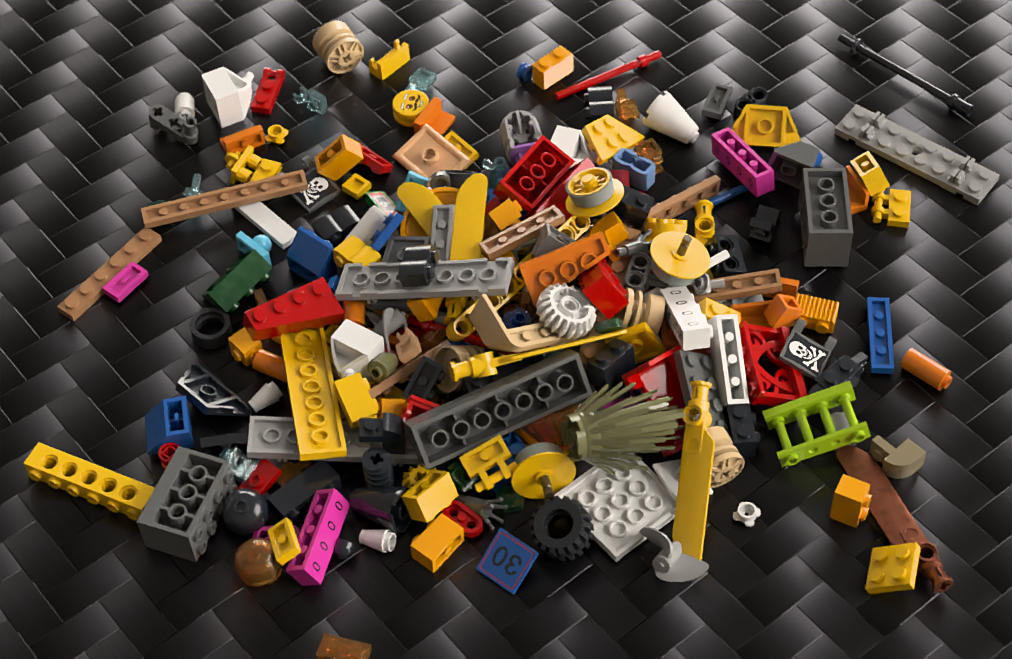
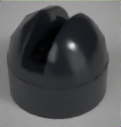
M338 539L334 548L336 556L340 559L349 558L353 553L355 545L347 540Z

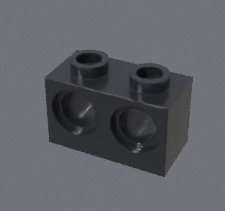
M714 234L704 245L710 258L724 250H727L730 255L729 258L710 268L714 279L747 273L736 235Z

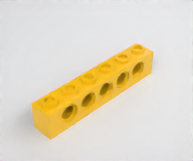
M39 442L23 463L27 475L32 480L43 481L54 489L66 490L72 496H81L92 504H101L112 512L126 514L132 520H138L155 487Z

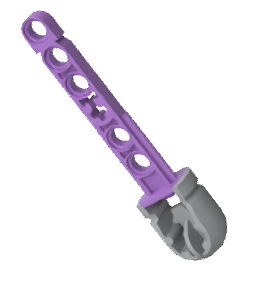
M523 110L513 111L502 120L500 136L508 162L511 165H515L542 136L538 121L529 112Z

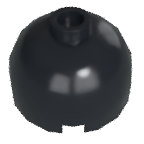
M249 488L238 489L225 499L222 506V517L225 525L233 533L242 537L253 536L254 532L264 527L266 522H268L270 507L267 500L259 492Z

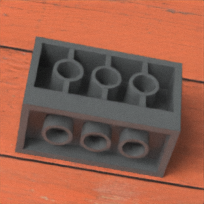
M803 168L799 195V213L804 267H848L853 226L846 168Z
M178 446L137 520L145 547L197 562L200 554L203 555L207 548V541L210 535H214L217 529V522L220 516H222V506L225 499L237 490L233 471L228 460Z

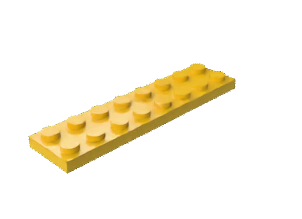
M324 327L305 329L298 333L282 334L279 338L300 461L347 457L338 401L333 390L334 380Z

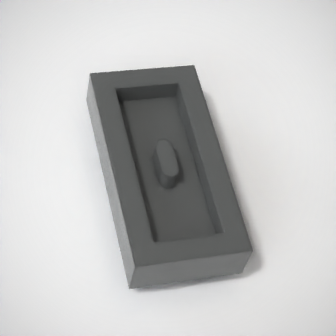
M713 83L702 108L701 115L721 120L732 95L733 87Z

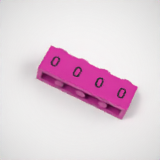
M727 127L711 134L712 154L756 197L775 190L774 170L734 131Z
M335 488L316 490L298 537L301 552L291 559L286 571L302 586L321 585L348 512L350 503Z

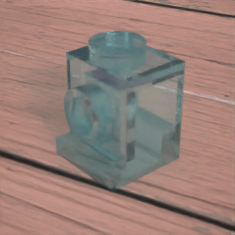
M236 446L224 449L219 458L230 462L236 483L246 482L258 465L256 460L247 458V455Z

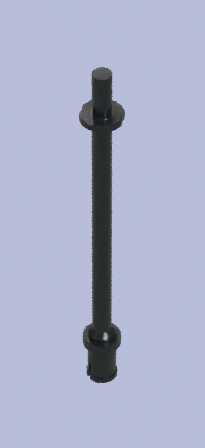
M843 34L839 35L838 41L850 47L852 55H855L857 52L944 100L949 109H955L967 117L972 113L969 110H974V105L961 99L960 95H950L864 47L862 39L858 38L854 41Z

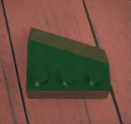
M255 249L243 252L238 257L241 260L231 264L225 271L227 274L221 275L201 296L215 308L222 309L226 313L228 311L232 313L240 305L238 301L243 296L247 298L255 291L253 286L260 281L262 283L271 275L269 271L273 267Z

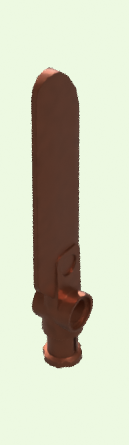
M850 445L840 447L836 452V457L847 476L870 484L869 494L872 495L868 508L890 544L899 545L916 542L921 547L917 572L923 574L924 577H928L935 593H942L948 590L954 582L943 570V563L938 557L937 547L928 542L876 460L867 452Z

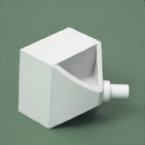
M225 67L202 74L207 103L220 126L223 128L244 120L250 105L252 94L251 81L254 75L251 72H247L245 77L241 78Z
M557 125L551 142L575 161L572 166L586 157L593 164L596 163L598 156L596 152L589 150L581 130Z
M346 319L331 336V350L337 375L343 379L360 372L362 378H366L368 382H373V379L368 374L367 367L379 354L385 352L383 337Z

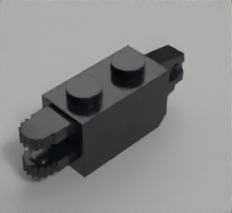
M862 352L852 358L846 354L814 379V385L808 392V395L850 381L854 388L860 381V376L863 373V367L867 364L868 356Z

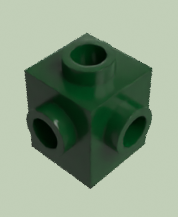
M458 456L456 459L450 460L445 465L446 469L443 471L449 472L457 492L465 493L474 487V482L480 475L471 480L459 459L461 456Z

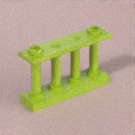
M850 381L762 411L769 430L776 428L783 450L777 452L782 467L795 465L799 461L854 442L858 443L865 440V438L871 437L866 421L858 423L850 403L856 400ZM842 405L850 427L836 431L828 410ZM820 413L827 435L814 439L806 417ZM798 421L805 443L792 447L784 425Z

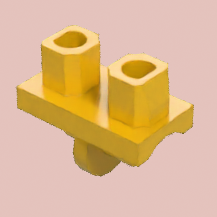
M248 145L242 155L236 151L235 154L229 152L225 156L226 168L231 169L232 176L229 182L235 184L237 180L248 183L252 172L246 169L247 166L254 170L257 169L262 158L253 153L254 147Z

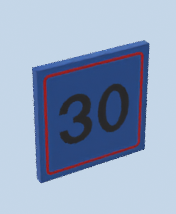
M500 528L476 569L512 594H515L539 553Z

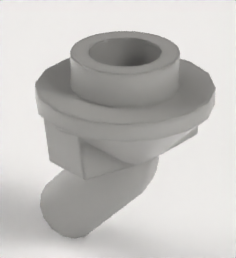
M703 274L695 278L693 286L697 294L707 295L711 293V289L725 288V279L710 281L709 275Z

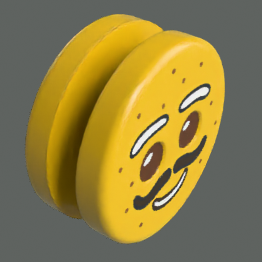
M405 90L397 94L392 102L395 120L403 126L414 127L413 122L429 104L426 94L418 90Z

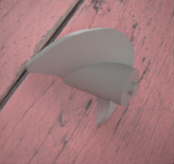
M386 308L381 317L365 310V315L374 324L372 332L383 337L386 350L390 352L389 335L398 328L404 331L405 326L408 328L405 312H401L398 308L395 310L393 308Z
M644 527L639 531L644 537L662 549L652 562L655 569L654 572L661 580L668 582L693 580L700 577L709 568L708 563L683 554L681 544L678 541L671 542L659 530L652 527Z

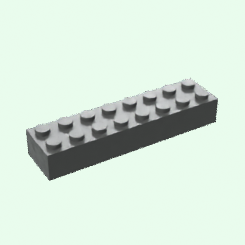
M567 349L405 421L404 425L419 464L428 470L484 444L499 434L503 436L585 399L592 394V390L579 354Z

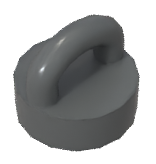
M444 170L434 173L430 178L431 189L451 186V179Z

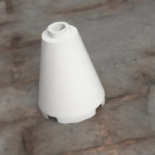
M664 91L665 96L660 94L646 112L649 115L647 119L643 117L642 124L685 144L689 142L694 143L700 134L698 133L699 127L673 96Z
M376 205L372 206L346 239L353 235L364 242L365 245L370 246L372 235L377 229L381 232L385 226L383 223L385 220L384 212ZM397 229L391 236H400ZM388 240L382 247L387 246Z

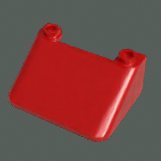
M676 346L623 374L622 378L625 386L627 387L631 383L636 382L635 387L630 389V391L640 388L642 394L658 388L657 392L653 393L654 395L646 399V401L673 397L671 401L667 402L669 405L666 407L678 405L677 409H685L673 355L674 352L683 350L681 346ZM683 418L675 419L679 422V426H685ZM685 429L677 430L674 434L665 435L666 437L681 436L682 439L656 443L657 446L675 447L674 450L661 451L664 458L683 449Z

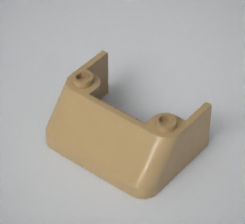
M486 294L481 295L468 316L484 344L491 350L523 352L575 340L572 337L567 340L564 335L559 338L558 333H551V329L549 327L545 328V323L541 321L536 324L506 329Z

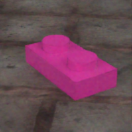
M132 261L102 289L104 294L120 303L149 275L147 270Z

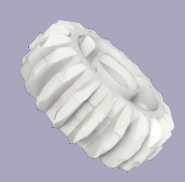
M565 282L562 285L559 283L549 285L542 291L536 304V314L540 316L539 321L545 323L544 327H549L551 333H558L559 338L564 335L567 340L571 337L576 340L578 337L586 335L594 326L593 324L597 317L595 314L596 308L592 306L593 303L587 299V296L581 293V289L576 290L573 285L568 287Z

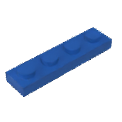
M867 297L870 373L893 374L894 357L889 298Z

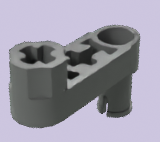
M156 104L150 107L149 122L152 129H162L187 145L197 143V120L194 117L188 116L185 120L162 105Z

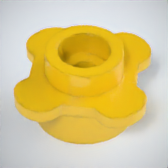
M272 125L268 129V135L265 136V140L282 144L284 143V137L288 135V130L284 129L281 125Z

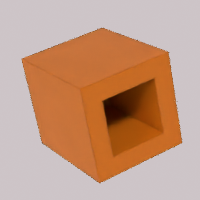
M776 294L763 314L772 328L779 329L783 326L789 327L790 330L803 310L793 296Z

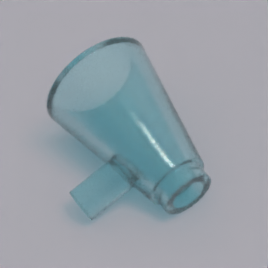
M497 157L494 159V162L484 159L482 162V166L491 171L488 189H495L498 183L510 171L506 159Z

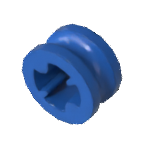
M522 62L517 70V78H523L526 82L529 81L533 75V65Z

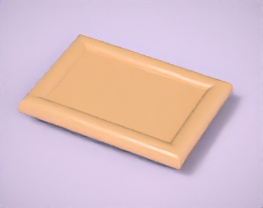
M427 123L392 156L408 171L411 170L429 178L427 187H430V178L434 173L440 170H464L472 162V160Z

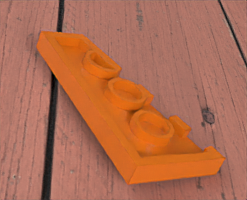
M598 232L518 264L534 307H536L542 291L549 285H555L556 283L562 285L564 282L566 284L570 283L580 273L588 270L609 255L610 251L603 232Z

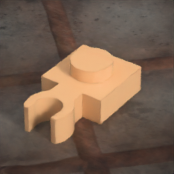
M405 326V333L403 335L398 332L396 333V337L400 342L395 346L399 360L404 364L422 352L418 337Z

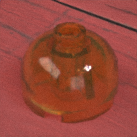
M252 538L245 541L237 549L234 556V566L238 576L247 585L253 587L273 583L280 576L283 565L276 560L271 541L264 538Z

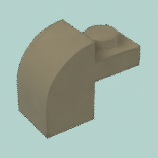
M879 435L872 440L869 452L876 461L883 464L882 471L886 476L898 479L914 474L923 466L926 451L909 438L898 448H894Z

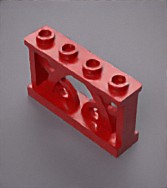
M741 321L739 330L750 405L779 406L807 396L802 373L778 359L790 335L789 327L781 326L779 329L751 325ZM764 353L770 361L778 366L779 370L774 377L768 374L758 363V359ZM769 387L773 388V392H766Z

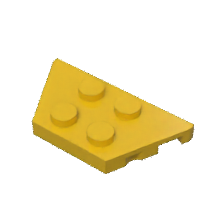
M746 104L731 129L748 146L779 148L801 141L788 107Z
M608 114L586 125L582 130L590 151L595 150L598 156L596 163L599 166L611 160L621 148L631 149L640 144L645 138L639 132Z

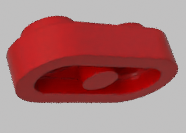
M453 500L448 507L441 510L442 514L463 528L464 536L473 538L482 533L483 520L481 516L460 501Z

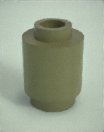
M392 352L379 354L368 364L367 371L369 376L377 382L384 381L397 369L398 359Z

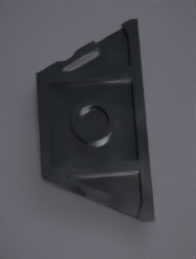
M193 362L191 369L187 370L184 376L177 382L175 390L182 396H186V399L205 415L249 417L252 414L253 408L197 362Z

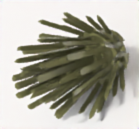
M621 382L599 398L608 389L607 384L598 393L597 390L593 392L573 414L564 415L566 421L561 422L563 445L568 444L571 454H567V456L570 457L572 462L583 460L615 476V471H612L609 467L627 472V469L633 470L632 468L649 471L646 466L617 460V458L641 461V457L619 453H658L659 451L674 450V446H655L653 443L682 439L681 436L666 437L665 435L674 434L677 430L685 429L684 425L679 426V422L675 420L685 417L684 409H677L678 405L666 407L669 405L667 402L671 401L673 397H664L625 408L651 398L654 395L653 393L657 392V388L634 398H627L611 407L596 412L635 387L636 382L631 383L611 396L622 386Z

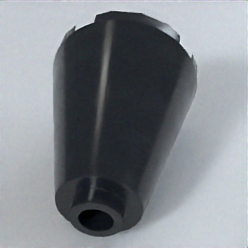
M408 487L355 488L348 497L351 510L389 529L393 533H404L413 520L401 497L410 489Z

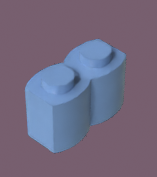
M621 148L613 156V170L629 171V182L636 189L647 191L655 183V164L651 160L638 157L635 152L626 148Z

